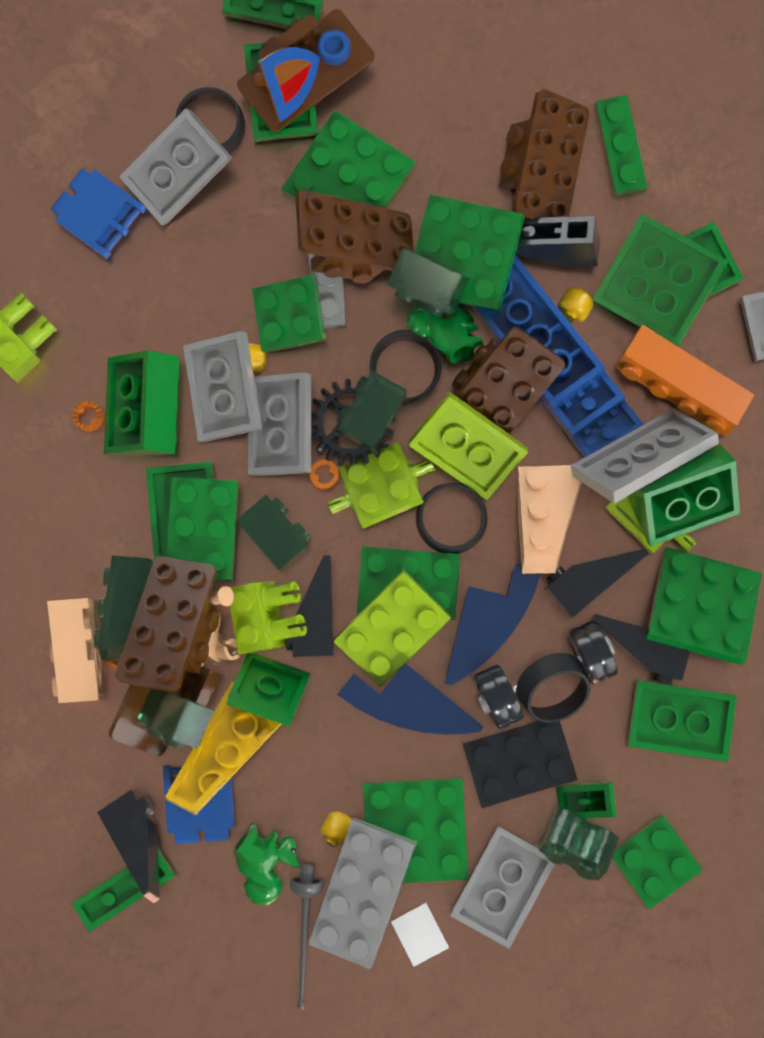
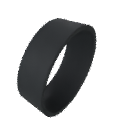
M203 87L187 94L177 108L176 118L190 101L202 95H219L233 103L237 112L236 128L230 138L221 144L229 154L232 153L241 143L245 133V118L240 106L228 93L218 88Z
M398 330L387 334L376 344L371 354L370 373L375 385L385 395L398 401H413L425 396L435 387L441 375L442 360L439 350L428 341L427 337H420L411 330ZM404 340L416 342L426 348L432 356L435 367L434 377L430 386L420 395L408 398L397 397L388 393L381 386L376 373L377 361L382 351L390 344Z
M445 483L432 488L423 496L424 503L418 505L416 511V526L421 538L429 547L442 553L459 554L470 550L481 540L486 531L488 517L485 504L475 491L462 484ZM446 487H459L469 491L478 500L482 510V523L479 531L470 541L458 546H447L435 541L428 534L423 523V509L427 500L433 493Z
M555 653L536 660L524 670L517 682L516 695L519 702L533 718L541 722L553 723L565 720L577 713L588 700L591 687L584 666L577 657L567 653ZM564 673H573L581 676L576 690L564 701L549 707L539 708L531 706L534 692L547 679Z

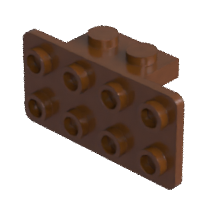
M334 9L319 21L312 14H309L304 19L299 17L289 24L285 33L278 38L271 37L261 46V50L258 52L260 60L280 48L287 47L307 49L319 56L318 41L322 34L329 30H339L345 33L350 40V55L344 63L329 65L320 58L317 75L309 94L302 105L285 120L278 122L267 87L257 86L254 83L255 74L262 72L260 65L238 80V90L271 132L277 133L374 61L375 54L341 10Z
M540 89L535 93L530 119L511 124L506 137L507 147L504 160L500 166L499 186L508 190L516 188L512 206L513 212L522 213L526 219L569 217L589 119V109L549 90Z
M300 190L296 194L298 247L303 253L315 255L311 259V271L323 273L330 278L343 277L353 279L356 283L370 282L384 269L404 274L412 272L411 263L414 256L412 222L409 214L307 190Z
M512 327L500 342L492 338L486 346L482 344L476 350L470 367L466 371L462 369L452 382V386H454L453 394L510 434L564 369V359L519 327Z
M162 556L154 559L115 673V677L119 682L167 692H176L181 686L185 670L199 674L202 663L206 662L209 655L208 644L211 634L216 631L219 624V612L209 600L217 575L213 565Z
M204 666L201 667L199 674L185 670L181 686L176 692H167L130 684L109 730V737L123 744L156 756H161L166 750L174 729L191 736L194 735L197 726L202 720L203 712L210 696L215 691L220 674Z

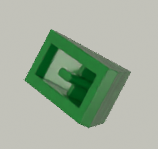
M603 780L556 786L560 820L617 817L613 782Z

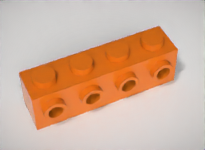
M643 324L615 366V368L622 371L626 378L638 381L649 388L656 397L668 400L676 405L685 415L695 417L708 428L725 437L738 425L754 397L753 393Z

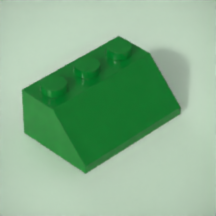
M146 350L108 357L104 454L130 456L175 454L177 442L179 356Z
M720 443L679 466L677 469L656 479L651 484L630 494V501L649 546H654L740 514L736 460Z

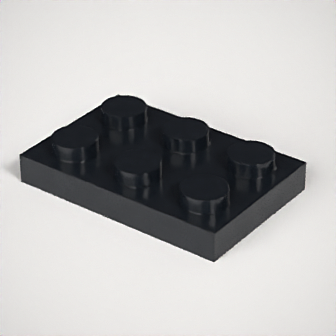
M536 721L462 743L481 808L578 780L560 721L553 723Z

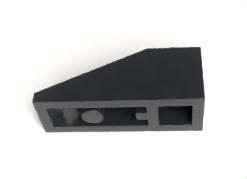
M596 217L525 218L515 254L564 267L598 266L600 235Z
M645 549L572 565L566 571L560 566L555 573L546 578L550 584L544 589L566 616L571 619L649 553Z
M330 555L323 556L296 615H302L306 622L296 625V627L306 626V635L286 639L287 651L293 650V657L334 656Z
M599 614L592 615L591 621L598 626L600 631L607 635L614 644L645 672L652 673V680L672 685L673 680L681 681L683 679L690 651L646 639L647 628Z
M130 790L97 813L144 897L155 903L160 900L157 824L151 816L155 813V810L145 795L140 798Z

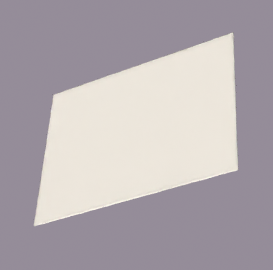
M426 903L391 921L413 966L449 948Z

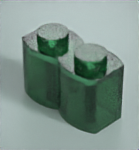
M559 808L550 819L539 851L554 864L569 865L581 878L599 881L609 869L619 838L611 831L589 823L580 815Z

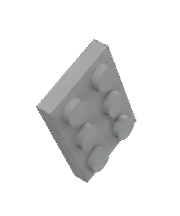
M185 109L119 177L161 225H167L232 159V156L190 109Z
M239 331L184 345L183 350L198 442H208L262 429L247 333Z
M301 372L254 377L262 429L248 432V475L267 476L311 473V374Z
M497 826L450 912V916L510 949L557 858Z

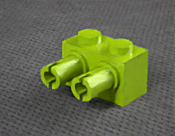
M21 292L0 311V367L17 383L41 361L36 356L37 351L35 349L53 332L57 331L41 315L22 335L20 333L16 335L13 332L15 330L13 326L35 307Z
M275 581L255 582L231 588L234 593V601L230 605L239 655L286 647L285 639L306 635V626L296 627V625L306 623L302 615L299 614L281 619L279 606L300 601V593L290 594V592L300 590L296 582L292 581L275 586Z

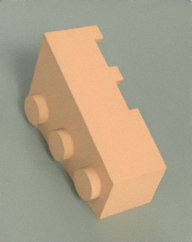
M571 465L518 467L516 492L522 574L556 572L582 483L572 476Z
M89 598L47 601L52 641L50 655L51 661L54 663L56 676L52 678L54 697H58V703L104 700L98 601Z

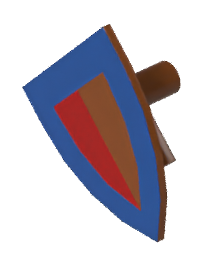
M298 47L280 48L258 61L262 72L255 74L254 83L257 86L267 87L278 122L285 120L302 105L316 78L320 56L307 49Z

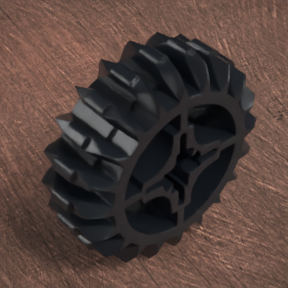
M345 379V389L340 390L339 384L335 381L332 383L333 394H330L325 388L321 389V394L325 398L324 402L318 398L312 400V403L319 408V411L311 410V418L316 419V421L311 422V430H317L316 433L311 435V442L321 440L322 442L316 447V452L320 454L328 449L329 451L325 457L327 461H332L335 454L338 455V466L340 467L344 465L345 458H350L351 466L357 464L356 457H362L363 463L368 464L369 457L367 454L369 452L373 453L376 458L380 456V452L376 448L377 445L382 448L389 446L387 440L382 437H393L394 430L386 428L385 425L394 424L395 417L384 416V414L392 411V405L380 406L385 400L386 395L381 393L374 398L373 394L375 393L376 386L373 384L365 392L362 391L364 387L363 380H358L357 387L354 389L351 388L350 379ZM354 398L362 400L366 404L364 406L361 405L357 409H348L339 401ZM331 407L339 421L336 427L333 428V432L326 436L323 423L325 415ZM375 411L378 418V428L374 437L370 439L363 428V423L369 417L368 415ZM343 414L345 417L351 416V420L352 417L358 418L356 421L358 432L356 429H343L345 426ZM345 437H352L363 446L347 449L339 447L334 443L338 440L341 441Z

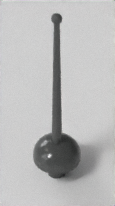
M308 864L301 865L299 878L290 879L292 892L302 897L300 992L297 1005L299 1009H303L305 1006L303 995L310 898L318 895L323 889V880L314 878V865Z

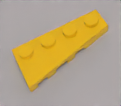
M233 681L165 796L167 801L194 815L199 813L282 725L227 705L228 695L234 684Z

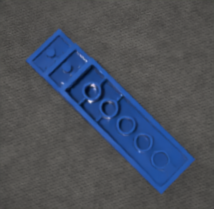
M515 255L501 311L469 306L496 341L500 342L512 327H519L564 359V369L541 395L539 400L585 458L644 424L625 401V395L605 372L606 367Z

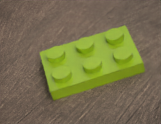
M450 391L409 439V446L486 500L489 499L528 453L527 446Z
M403 569L334 638L333 642L381 687L451 619V615Z

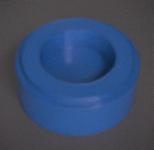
M329 30L322 34L318 41V53L325 63L340 65L348 59L351 48L350 40L345 33L339 30Z

